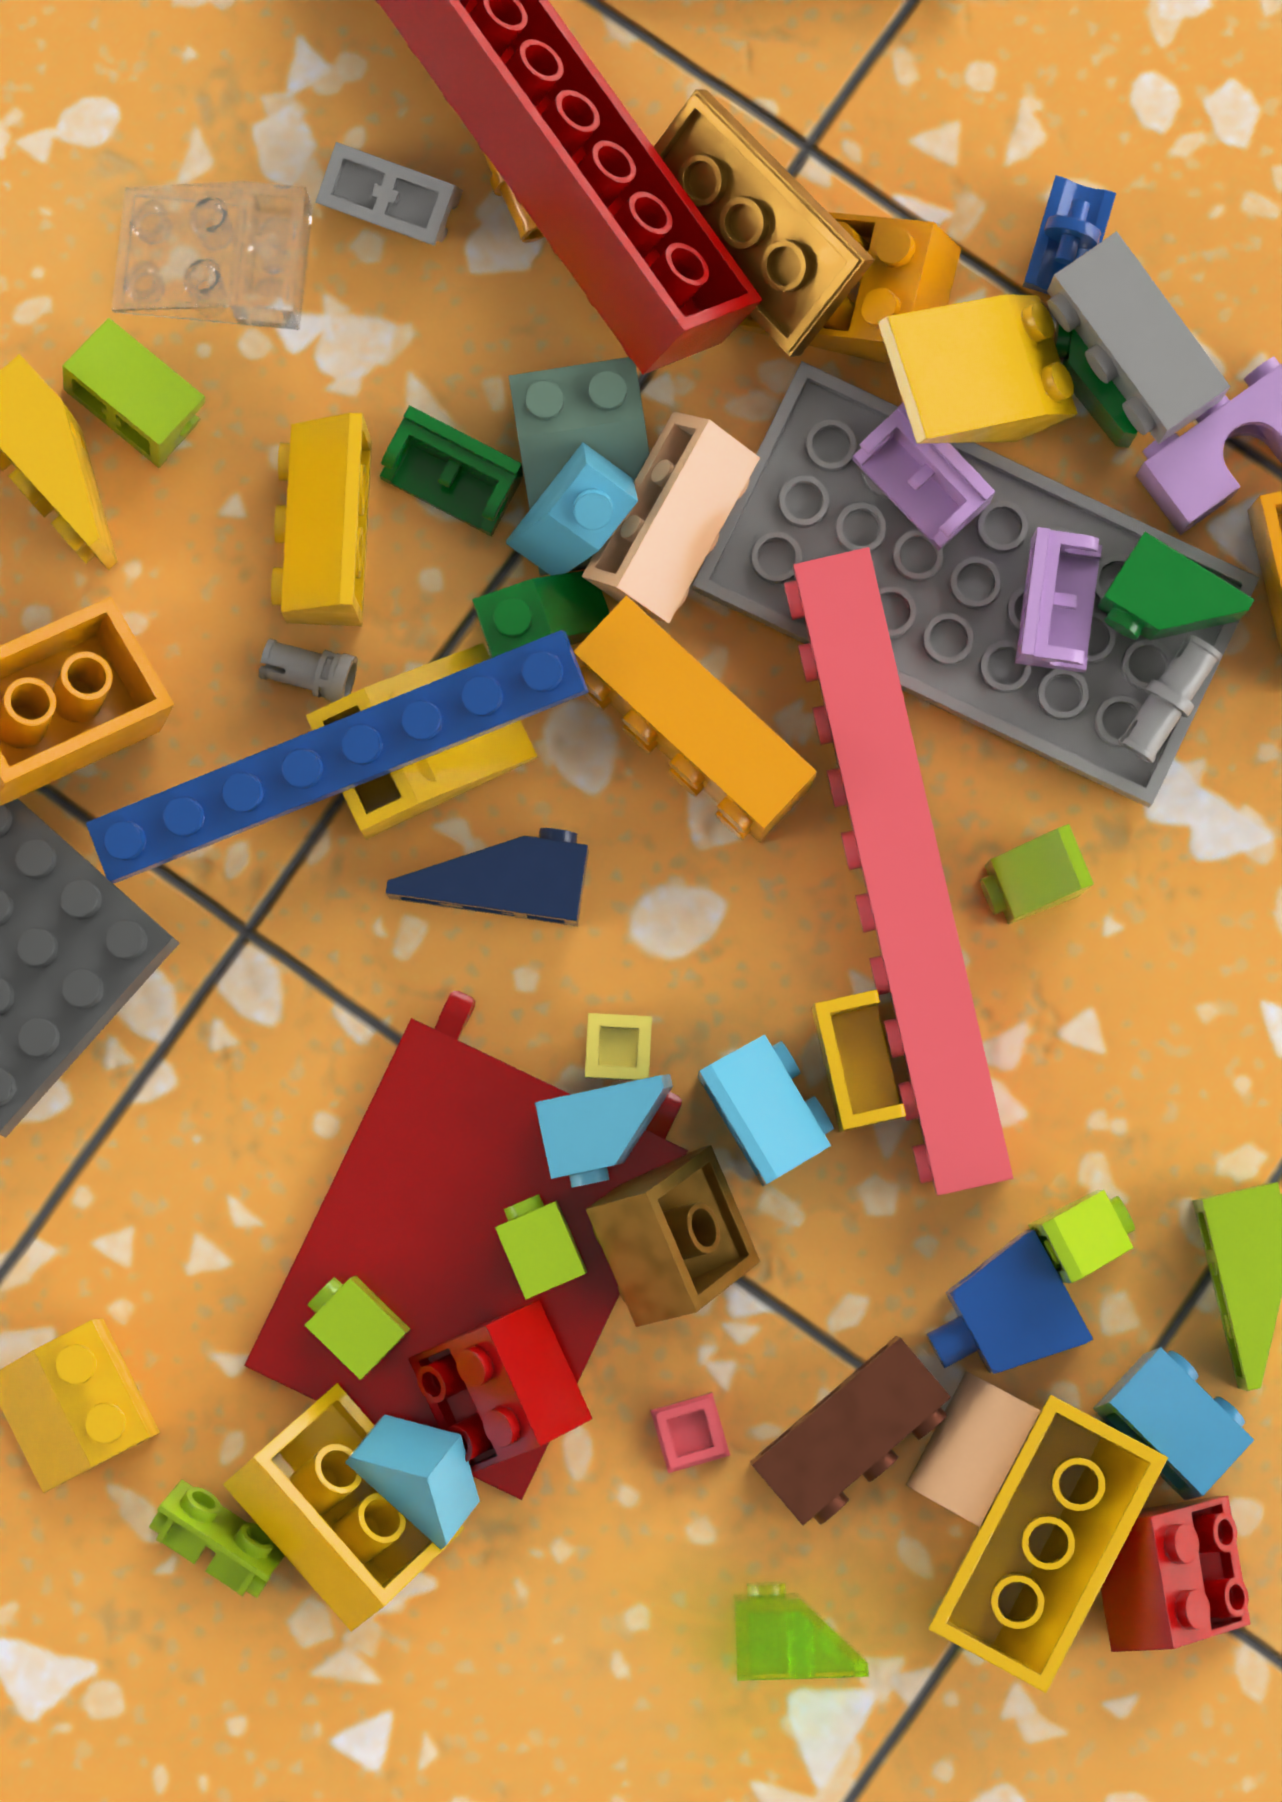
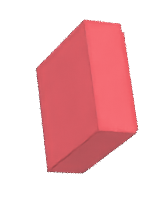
M712 1392L650 1410L668 1473L730 1456Z

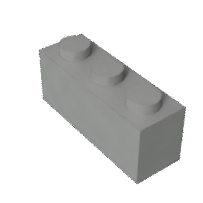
M1117 231L1054 274L1047 290L1051 296L1047 303L1052 315L1065 331L1070 332L1075 329L1089 348L1085 352V357L1091 369L1102 382L1107 384L1111 380L1127 400L1122 404L1123 410L1139 433L1145 435L1150 432L1156 442L1160 444L1222 400L1231 386Z

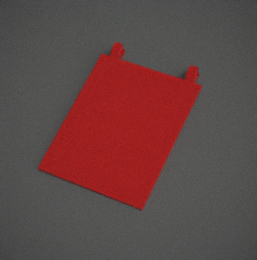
M451 992L435 1028L429 1027L413 1018L410 1019L244 1366L315 1401L338 1383L374 1425L382 1416L389 1415L439 1429L429 1404L420 1391L417 1377L408 1358L499 1316L540 1300L573 1376L578 1383L620 1295L618 1284L602 1246L594 1235L593 1225L586 1209L620 1184L687 1154V1149L666 1140L668 1132L682 1105V1099L678 1095L669 1092L626 1161L622 1164L607 1167L610 1180L572 1188L569 1175L551 1179L535 1102L571 1094L459 1041L458 1039L475 1008L476 1001L463 992ZM539 1194L544 1206L556 1200L558 1201L587 1268V1273L525 1300L495 1227L508 1222L503 1209ZM357 1276L411 1329L361 1380L305 1326L316 1314L308 1306V1303L334 1277L344 1285L349 1278ZM549 1442L536 1449L472 1472V1475L522 1500Z

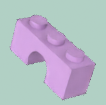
M1275 356L1262 363L1244 378V381L1249 386L1246 390L1232 400H1229L1224 395L1219 403L1196 418L1197 425L1180 437L1175 433L1160 444L1155 440L1142 451L1148 460L1142 464L1136 477L1180 535L1231 500L1241 487L1228 470L1224 461L1223 448L1227 440L1237 436L1258 438L1271 449L1280 463H1282V364L1278 362Z

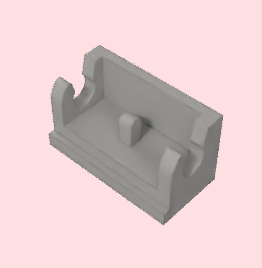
M336 142L315 203L435 246L437 241L443 242L446 238L448 230L445 227L451 209L458 207L463 190L454 184Z

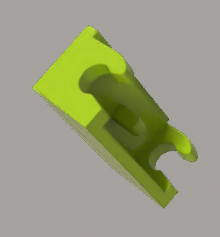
M110 318L62 365L64 390L158 468L163 465L167 457L188 436L200 420L195 414L205 404V396Z

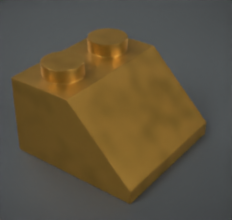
M711 1145L697 1149L620 1184L586 1209L593 1225L594 1235L602 1246L618 1284L620 1296L626 1303L636 1327L698 1312L760 1262Z

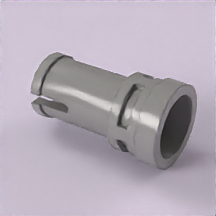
M269 639L260 663L266 665L259 668V677L312 690L313 696L324 697L331 702H335L351 694L358 659L353 655L345 653L335 654L328 650L323 651L321 654Z

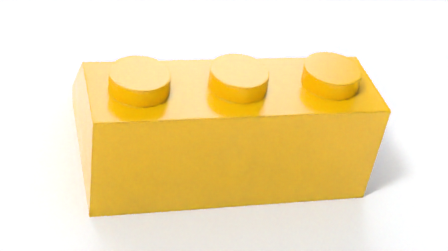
M349 412L291 424L290 443L280 442L278 479L279 481H288L287 505H276L275 543H285L283 568L273 567L271 603L272 605L281 606V614L287 623L361 627L363 625L372 440L363 413Z
M336 1383L230 1477L223 1486L352 1632L386 1606L465 1528L461 1525L449 1543L440 1549L345 1463L373 1428L374 1424L340 1385Z

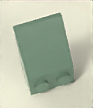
M626 357L509 375L529 510L582 442L635 481L649 456V447L637 369L632 359ZM593 555L571 571L586 569ZM539 568L540 576L549 575L544 570Z

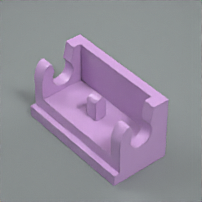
M904 403L899 405L887 419L860 444L862 448L852 458L859 468L938 551L990 504L995 490L950 443L917 444Z
M1037 527L1030 542L1015 664L1081 673L1086 671L1099 560L1102 551V545H1099V538Z

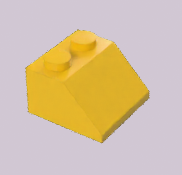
M103 1318L90 1320L0 1369V1407L43 1493L160 1433Z

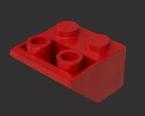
M540 1300L499 1316L408 1358L417 1377L420 1391L426 1398L439 1429L461 1434L466 1450L465 1460L466 1462L469 1461L472 1472L541 1447L593 1419Z
M1228 1495L1143 1508L1101 1587L1111 1652L1176 1649L1251 1624L1248 1611L1249 1596L1243 1582L1237 1548V1527L1232 1518Z

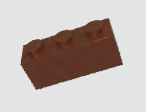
M895 1336L753 1458L750 1463L802 1525L806 1524L812 1517L821 1525L849 1501V1498L843 1491L856 1479L863 1475L868 1482H871L898 1459L892 1448L912 1432L919 1440L940 1424L947 1416V1413L941 1406L951 1396L900 1337Z

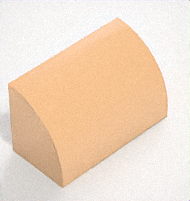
M966 1371L945 1410L947 1413L946 1418L937 1425L906 1485L980 1527L1041 1411Z

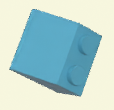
M766 1035L755 1039L701 1069L697 1076L762 1186L767 1185L830 1147L831 1144L825 1134L834 1129L817 1098L813 1096L804 1101L792 1081L801 1072L785 1044L780 1041L772 1046Z

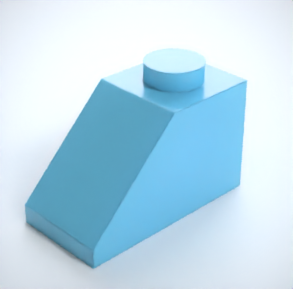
M582 442L507 538L506 544L551 576L568 573L597 553L636 505L638 498L633 478Z
M659 1075L535 1102L551 1179L569 1175L572 1188L610 1180L607 1167L622 1164L626 1161L672 1089L671 1075Z

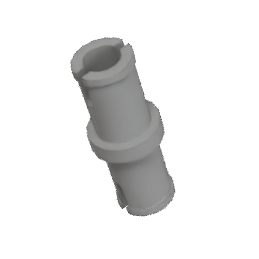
M1187 634L1184 638V643L1159 681L1152 679L1145 689L1149 696L1124 735L1120 736L1118 743L1137 757L1153 763L1156 759V754L1180 717H1189L1195 707L1191 700L1215 663L1219 662L1222 654L1204 640Z

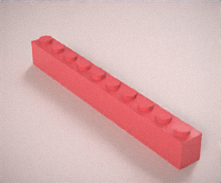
M866 547L793 564L795 580L784 583L785 593L792 620L804 618L810 643L798 645L806 683L818 680L824 705L812 708L820 745L833 743L838 768L826 770L834 807L847 805L852 830L841 833L849 870L861 868L867 893L855 895L863 933L876 931L881 956L872 957L869 960L876 990H878L879 995L890 993L895 1018L884 1021L891 1057L904 1056L910 1081L898 1083L902 1104H904L906 1121L918 1119L924 1144L912 1146L920 1183L933 1181L935 1193L939 1196L1014 1179L870 548Z

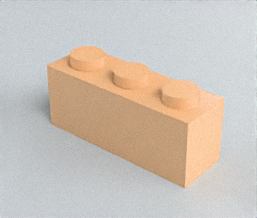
M673 411L634 481L638 502L602 548L593 555L582 577L618 602L627 595L650 618L669 624L676 610L685 602L689 586L705 557L716 546L719 532L736 501L745 493L749 485L750 476L760 457L710 419Z

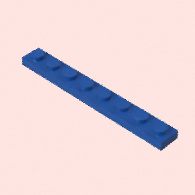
M560 630L88 821L86 825L106 878L112 883H118L587 694L589 691L565 631Z

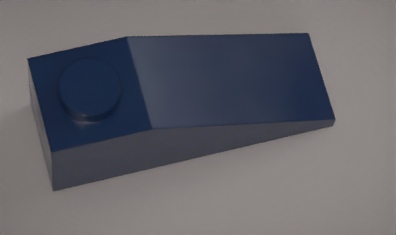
M540 828L539 838L522 836L387 880L386 895L392 900L578 927L589 849L588 845L576 843L578 834L575 832L554 828Z

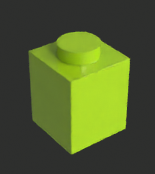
M538 1194L503 1209L508 1222L496 1226L495 1229L525 1300L587 1273V1268L557 1200L544 1206Z
M357 1276L349 1278L344 1285L334 1277L308 1303V1306L316 1314L305 1326L360 1380L411 1330Z

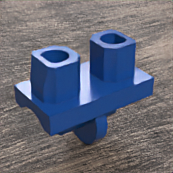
M1055 176L1023 287L1048 294L1047 290L1054 274L1102 242L1116 192L1086 187L1067 178Z

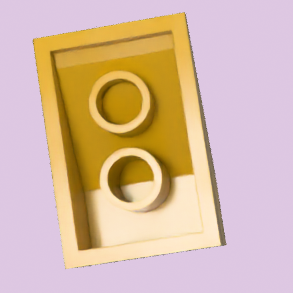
M1005 294L887 316L877 321L917 444L1017 442L1078 414L1072 398L1074 385L1071 375L1061 363L1052 337L1054 335L1053 319L1047 308L1041 303L1038 295Z

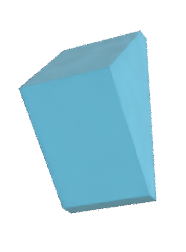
M384 1415L345 1461L349 1467L440 1549L449 1543L480 1502L469 1461L466 1462L465 1459L466 1450L461 1434Z

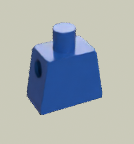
M1026 1230L1016 1236L951 1287L946 1294L958 1317L926 1334L944 1368L977 1351L986 1369L992 1374L1086 1344L1093 1340L1035 1230Z

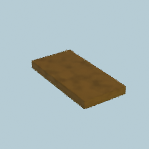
M695 89L654 148L763 299L749 314L751 318L789 357L801 356L875 259L708 90Z

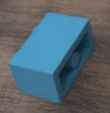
M1160 1347L1143 1354L1094 1406L1093 1410L1114 1429L1167 1456L1168 1459L1160 1476L1184 1500L1204 1496L1254 1439L1242 1428L1245 1420L1235 1407L1221 1397L1213 1399L1196 1382L1199 1377L1198 1373L1184 1357L1174 1351L1167 1353Z

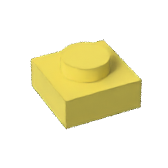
M588 1013L585 1078L631 1081L649 1078L652 1016Z

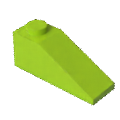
M1278 1182L1261 1184L1192 1200L1237 1387L1246 1391L1259 1389L1262 1386L1282 1298V1194H1280Z

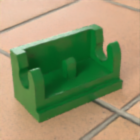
M409 405L382 458L381 464L384 465V468L380 474L381 480L492 537L524 477L522 463Z

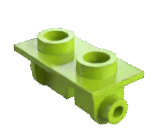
M182 1479L157 1509L158 1513L149 1525V1528L158 1533L156 1538L158 1542L163 1543L193 1564L196 1563L206 1547L214 1551L216 1554L205 1572L236 1591L242 1597L248 1592L255 1598H258L270 1580L271 1574L285 1557L258 1524L246 1522L223 1507L211 1492L203 1488L193 1487Z

